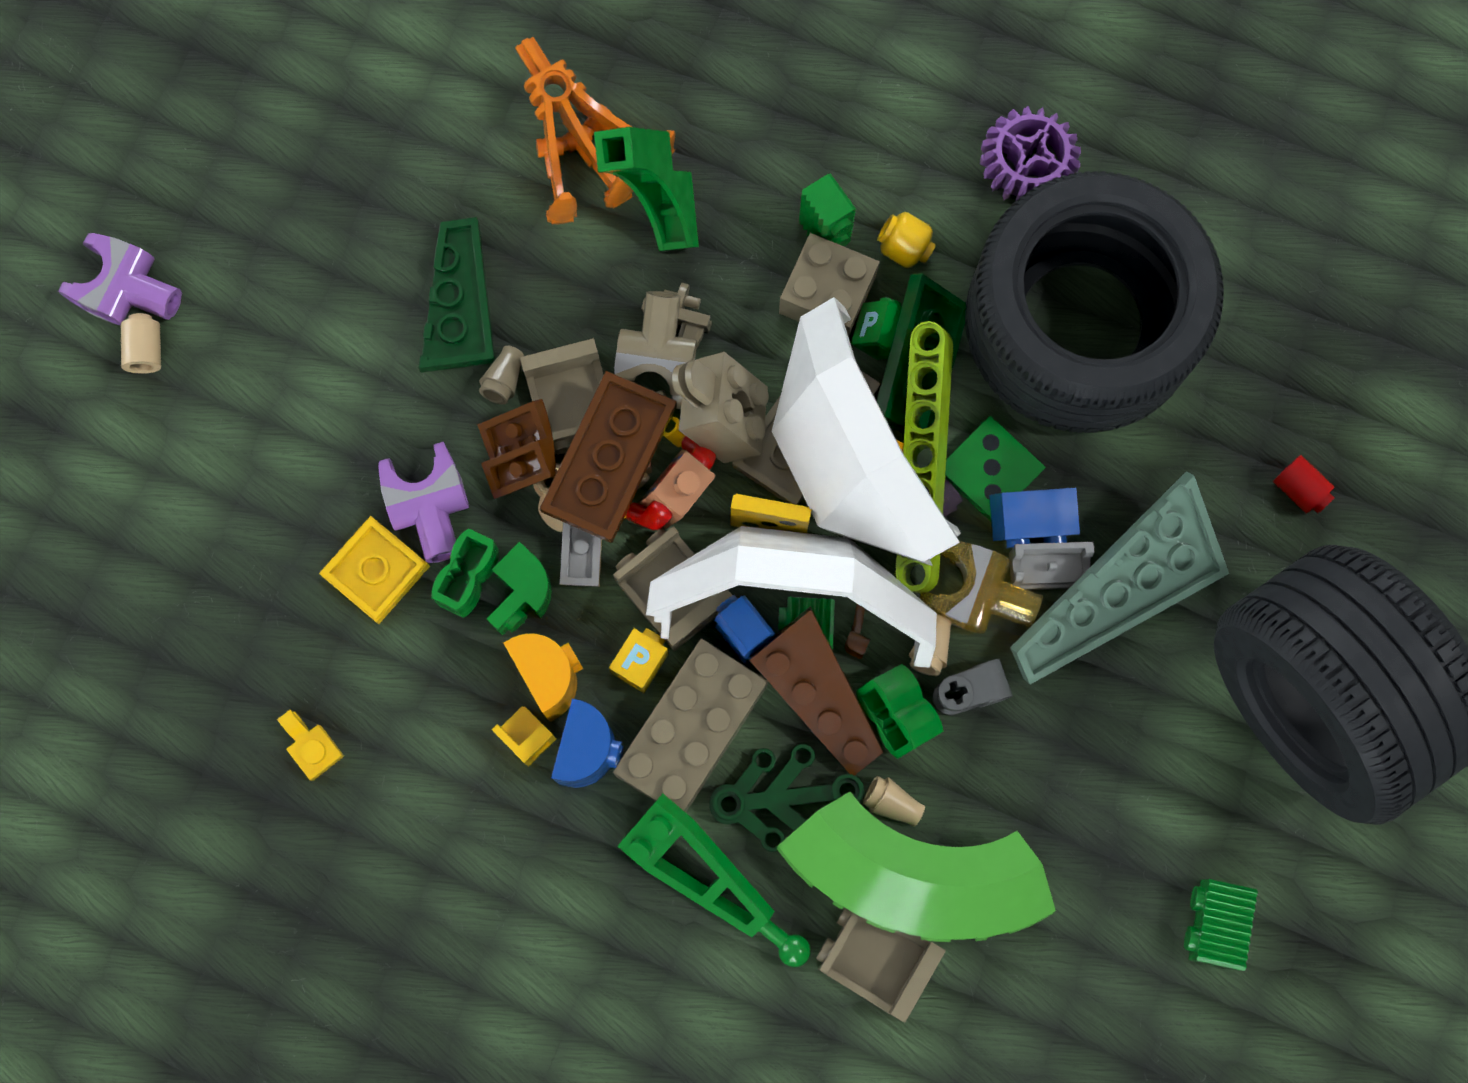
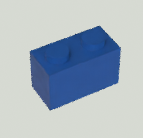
M1076 488L1005 492L989 495L993 541L1006 540L1007 548H1012L1015 544H1030V538H1043V543H1067V536L1080 534Z

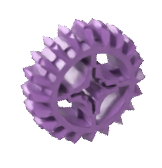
M1027 106L1023 109L1020 116L1013 109L1009 112L1007 119L1000 116L996 120L995 127L991 126L988 129L987 139L982 142L981 146L984 154L981 155L980 164L986 167L983 173L984 179H994L991 185L992 191L1000 188L1004 189L1002 195L1004 200L1008 199L1012 194L1017 196V201L1024 194L1042 183L1044 184L1049 180L1052 181L1054 178L1078 172L1080 161L1077 159L1081 154V147L1075 146L1077 134H1066L1070 127L1069 122L1057 124V113L1051 115L1050 118L1045 117L1042 107L1035 115L1031 113L1030 108ZM1046 142L1055 151L1058 161L1054 159L1055 155L1048 151ZM1037 148L1036 154L1032 158H1029L1027 163L1023 165L1025 158H1027L1029 154L1031 155L1033 151ZM1002 152L1007 154L1006 158L1013 162L1015 171L1007 165ZM1029 176H1038V177H1040V178H1028V177H1029Z

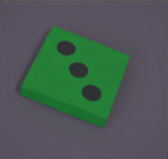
M989 416L946 459L945 480L992 523L989 495L1024 491L1046 467L996 420Z

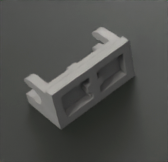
M1094 543L1015 544L1009 552L1011 591L1069 589L1090 568V559L1094 554Z

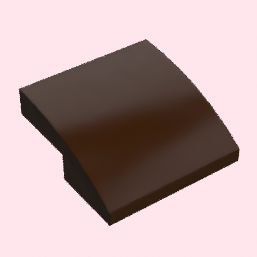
M543 399L532 401L478 424L490 460L481 463L494 499L555 476L554 441Z

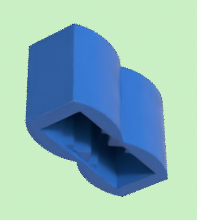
M732 595L716 608L719 614L715 618L717 623L715 628L744 665L751 662L750 655L775 636V632L746 596L737 598L735 595Z

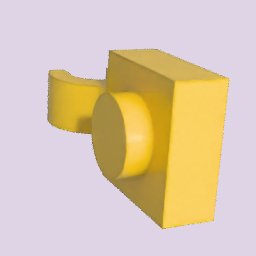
M291 710L277 719L285 731L295 740V743L286 750L309 780L314 781L344 757L343 753L321 725H317L309 730L299 715Z

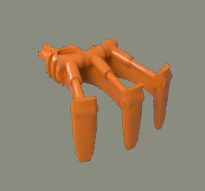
M534 37L522 40L521 44L517 45L515 49L532 75L525 82L524 89L527 93H531L529 97L531 104L539 106L535 111L537 119L543 120L545 138L536 139L538 158L544 157L547 176L551 179L555 200L552 205H549V210L546 211L547 221L551 224H566L574 222V218L577 217L576 198L569 192H564L559 156L564 155L565 151L571 153L576 150L589 168L593 167L609 188V190L604 192L605 198H603L606 207L614 209L633 197V190L623 180L613 174L598 172L596 148L591 141L593 140L594 132L632 126L613 115L607 107L591 98L586 93V87L582 82L574 83L576 75L571 69L565 70L567 67L565 60L562 59L551 65ZM556 84L563 89L564 94L559 97H552L546 93L544 88L547 85ZM570 102L578 111L588 117L584 124L581 125ZM553 112H559L563 124L569 131L562 137L555 136ZM667 130L670 133L671 153L673 155L675 152L673 148L675 131Z

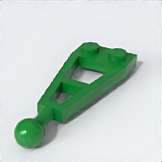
M663 793L617 846L648 873L751 938L759 931L778 947L779 957L785 965L800 967L808 961L811 953L808 941L800 935H788L770 920L775 912L698 823ZM680 836L689 843L718 876L709 887L661 858ZM728 887L750 913L721 896L722 892Z

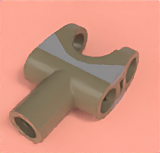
M663 291L646 292L642 332L628 329L620 330L615 358V375L634 382L636 376L644 372L660 374L666 379L670 387V395H673L672 399L677 401L676 409H681L682 397L674 391L672 373L677 365L695 360L697 340L676 337L680 295Z

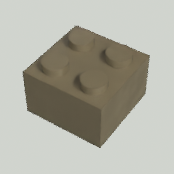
M810 233L780 297L779 314L799 322L801 316L834 297L846 308L851 318L850 321L844 324L848 337H850L860 315L862 304L865 303L876 279L880 261Z

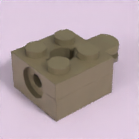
M726 352L677 365L672 373V384L674 391L682 397L679 431L699 446L713 451L716 454V458L723 463L762 455L763 438L765 436L766 404L769 399L768 386Z

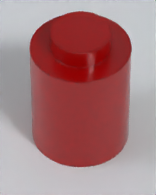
M1301 454L1273 480L1306 514L1312 509L1318 514L1335 498L1330 494L1335 486Z

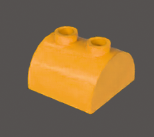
M523 634L504 642L507 651L545 717L551 722L563 715L569 709L572 698L574 699L576 695V673L583 669L570 644L566 643L560 647L552 639L539 634Z

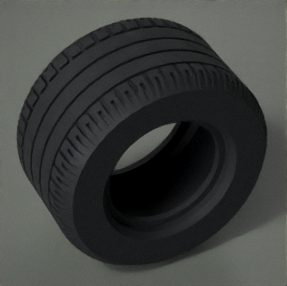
M1090 171L1072 173L1067 176L1063 175L1059 178H1054L1052 181L1049 180L1033 188L1015 201L997 221L985 243L968 290L965 307V328L971 354L974 355L973 359L977 368L980 369L981 375L986 382H989L988 385L994 393L999 394V398L1007 405L1010 404L1013 410H1016L1019 414H1024V417L1032 421H1038V424L1045 425L1046 427L1052 426L1053 429L1061 431L1095 433L1118 429L1143 419L1161 407L1205 356L1217 333L1222 316L1224 300L1221 265H1219L1220 261L1217 257V252L1214 250V244L1211 243L1210 236L1206 235L1207 231L1202 228L1201 222L1197 221V217L1193 216L1192 212L1187 210L1184 204H1180L1181 201L1175 200L1171 194L1168 195L1167 191H1162L1160 187H1154L1152 183L1149 182L1148 184L1143 179L1138 180L1137 177L1132 178L1127 174L1123 176L1122 173L1114 174V172L1106 173V171H1101L1100 173L1098 171H1093L1092 173ZM1090 266L1113 275L1130 291L1139 310L1141 327L1136 348L1130 356L1118 359H1092L1071 353L1053 342L1039 328L1026 302L1028 292L1044 275L1062 267Z
M1340 545L1318 547L1309 551L1260 587L1230 606L1219 618L1214 637L1215 658L1225 686L1241 715L1262 745L1283 770L1311 797L1338 816L1356 823L1374 825L1387 823L1399 817L1410 807L1468 766V646L1439 607L1412 580L1385 560L1355 547Z

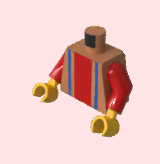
M677 417L672 418L676 423L675 428L669 433L665 431L663 436L676 447H682V449L638 503L633 502L630 504L624 517L650 530H659L662 527L667 529L682 519L716 476L710 471L716 460V454L707 448L699 446L679 431L680 420Z

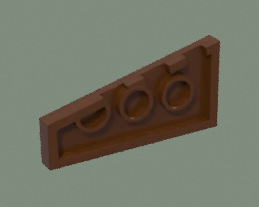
M811 606L750 655L752 664L849 774L855 776L883 753L882 747L844 671H842Z

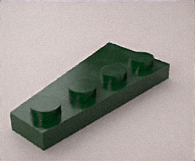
M478 218L440 222L433 266V284L430 287L428 300L429 311L423 333L422 355H420L418 367L421 373L490 364L495 361Z

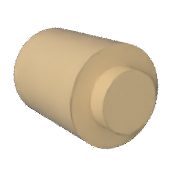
M131 314L127 320L121 322V368L127 372L152 373L161 369L160 323L153 320L152 316L148 314Z

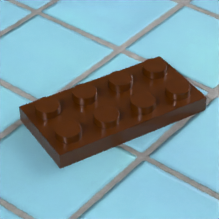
M606 371L540 506L541 513L613 543L677 407V401Z

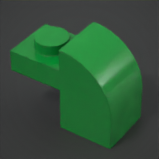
M518 542L492 569L496 577L512 591L487 618L488 622L502 636L508 630L511 633L516 631L528 617L525 612L529 608L541 618L547 611L551 601V583L543 565L523 544Z

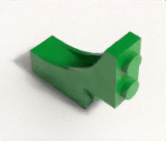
M625 127L594 132L598 172L609 173L619 177L634 191L648 215L659 251L699 247L692 172L673 170L669 131Z

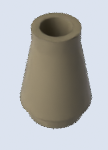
M504 346L499 356L479 380L481 385L479 392L484 398L496 404H506L508 399L514 397L521 366L520 357L524 356L519 349L512 346Z

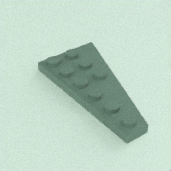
M1186 471L1010 647L1021 675L1028 684L1038 681L1229 574L1195 476Z

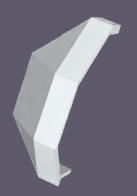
M833 297L800 317L772 433L808 507L811 509L818 527L933 566L930 559L960 543L957 536L961 532L957 526L945 519L898 445L855 360L844 325L851 318L846 308Z
M740 526L650 582L646 615L654 616V622L661 623L662 639H669L673 610L742 585L848 597L915 640L914 666L930 668L936 647L937 613L850 538Z

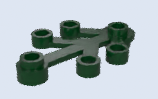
M799 744L792 750L791 759L765 792L748 794L761 774L770 772L775 766L776 758L774 753L769 749L762 748L753 754L752 763L735 785H722L712 793L709 800V808L712 816L718 822L727 825L739 822L761 840V844L766 851L777 852V847L771 848L766 844L765 837L769 833H777L781 839L780 843L785 840L783 832L778 828L767 827L749 810L767 809L795 831L806 819L790 806L835 801L841 797L839 789L843 784H849L853 787V796L859 802L863 797L864 787L858 777L852 774H844L839 776L832 785L788 789L802 769L810 767L815 759V753L811 746ZM805 749L810 753V760L807 763L802 764L796 760L795 754L798 750ZM760 754L769 755L771 758L770 766L766 768L759 767L756 763L757 756ZM727 797L733 798L737 803L736 809L732 812L724 811L721 807L723 799Z

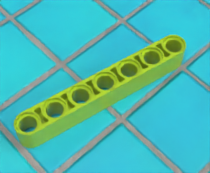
M927 321L917 325L912 331L910 338L903 454L923 485L929 489L932 499L943 514L953 340L950 334L937 323ZM938 333L940 336L938 346L933 350L926 351L924 348L926 338L931 334ZM929 372H936L938 379L935 386L924 390L922 388L923 377ZM927 410H933L935 413L934 423L930 427L922 429L919 423L921 415ZM930 448L933 455L932 461L928 466L920 468L917 464L918 454L922 450ZM897 554L896 579L912 592L926 593L931 591L937 585L939 579L940 554L930 559L933 566ZM920 564L925 570V578L921 584L915 586L910 580V572L914 566Z

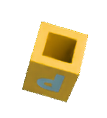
M634 628L609 666L611 674L640 692L645 693L669 655L668 648L663 646L666 640L647 628L643 633Z

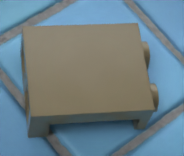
M594 338L520 357L532 401L543 399L551 426L555 454L567 453L604 376Z
M674 526L668 531L662 528L655 532L646 541L648 547L638 555L630 553L616 565L618 571L613 574L615 582L660 636L661 623L654 622V616L646 615L650 582L695 555L680 538L679 532ZM728 589L672 611L669 639H665V642L673 652L716 618L719 614L716 608L732 596Z
M844 908L836 922L842 926L839 934L834 941L828 937L816 957L817 960L822 962L818 970L905 1023L946 950L933 942L921 940L920 936L909 935L899 931L892 933L866 923L867 919Z

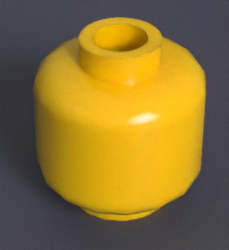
M908 212L900 213L898 216L892 214L883 225L877 241L881 242V253L905 268L913 267L918 261L925 263L935 248V243L931 242L933 235L932 227Z

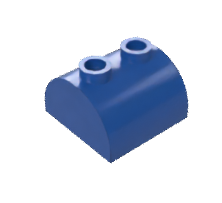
M572 698L551 777L559 785L574 788L589 786L605 776L610 768H616L622 759L624 746L621 745L622 742L615 740L607 721L594 706Z

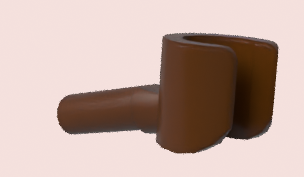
M856 603L853 625L844 649L848 654L862 659L871 639L860 634L865 608Z

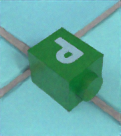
M881 298L880 301L863 303L851 345L876 360L888 359L902 304L891 298Z

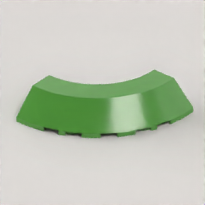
M851 792L846 793L818 810L777 847V850L791 868L811 888L815 886L834 901L832 904L841 910L843 907L854 914L867 919L866 923L892 933L899 931L909 935L921 936V940L933 942H950L951 940L975 939V941L987 940L988 937L1005 933L1012 934L1033 926L1056 911L1043 864L1018 831L994 842L977 846L946 847L928 844L907 837L883 824L871 815Z

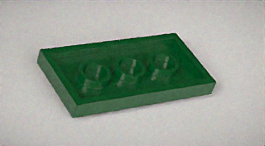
M922 273L910 275L877 403L888 425L903 434L905 431L909 351L912 331L917 325L927 321L935 322L946 330L953 340V370L965 324L966 302ZM938 333L931 334L926 338L924 343L926 351L933 350L938 346L940 341ZM929 372L923 377L922 388L924 390L935 386L938 379L936 372ZM927 410L921 415L919 423L922 429H926L934 423L935 413L933 410Z

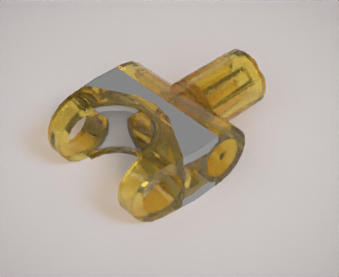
M960 542L940 553L941 556L949 559L950 563L955 565L961 572L963 578L962 589L950 595L939 594L938 596L922 592L919 596L937 615L948 618L952 622L951 625L978 634H985L992 614L1030 628L1037 617L1043 598L1042 595L1004 582L1011 562L1009 558L995 551L965 542Z

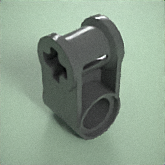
M1000 659L979 664L964 672L947 677L937 685L932 695L934 706L945 715H956L1013 697ZM950 689L952 692L959 691L961 694V698L956 702L954 699L947 700L945 697V693Z

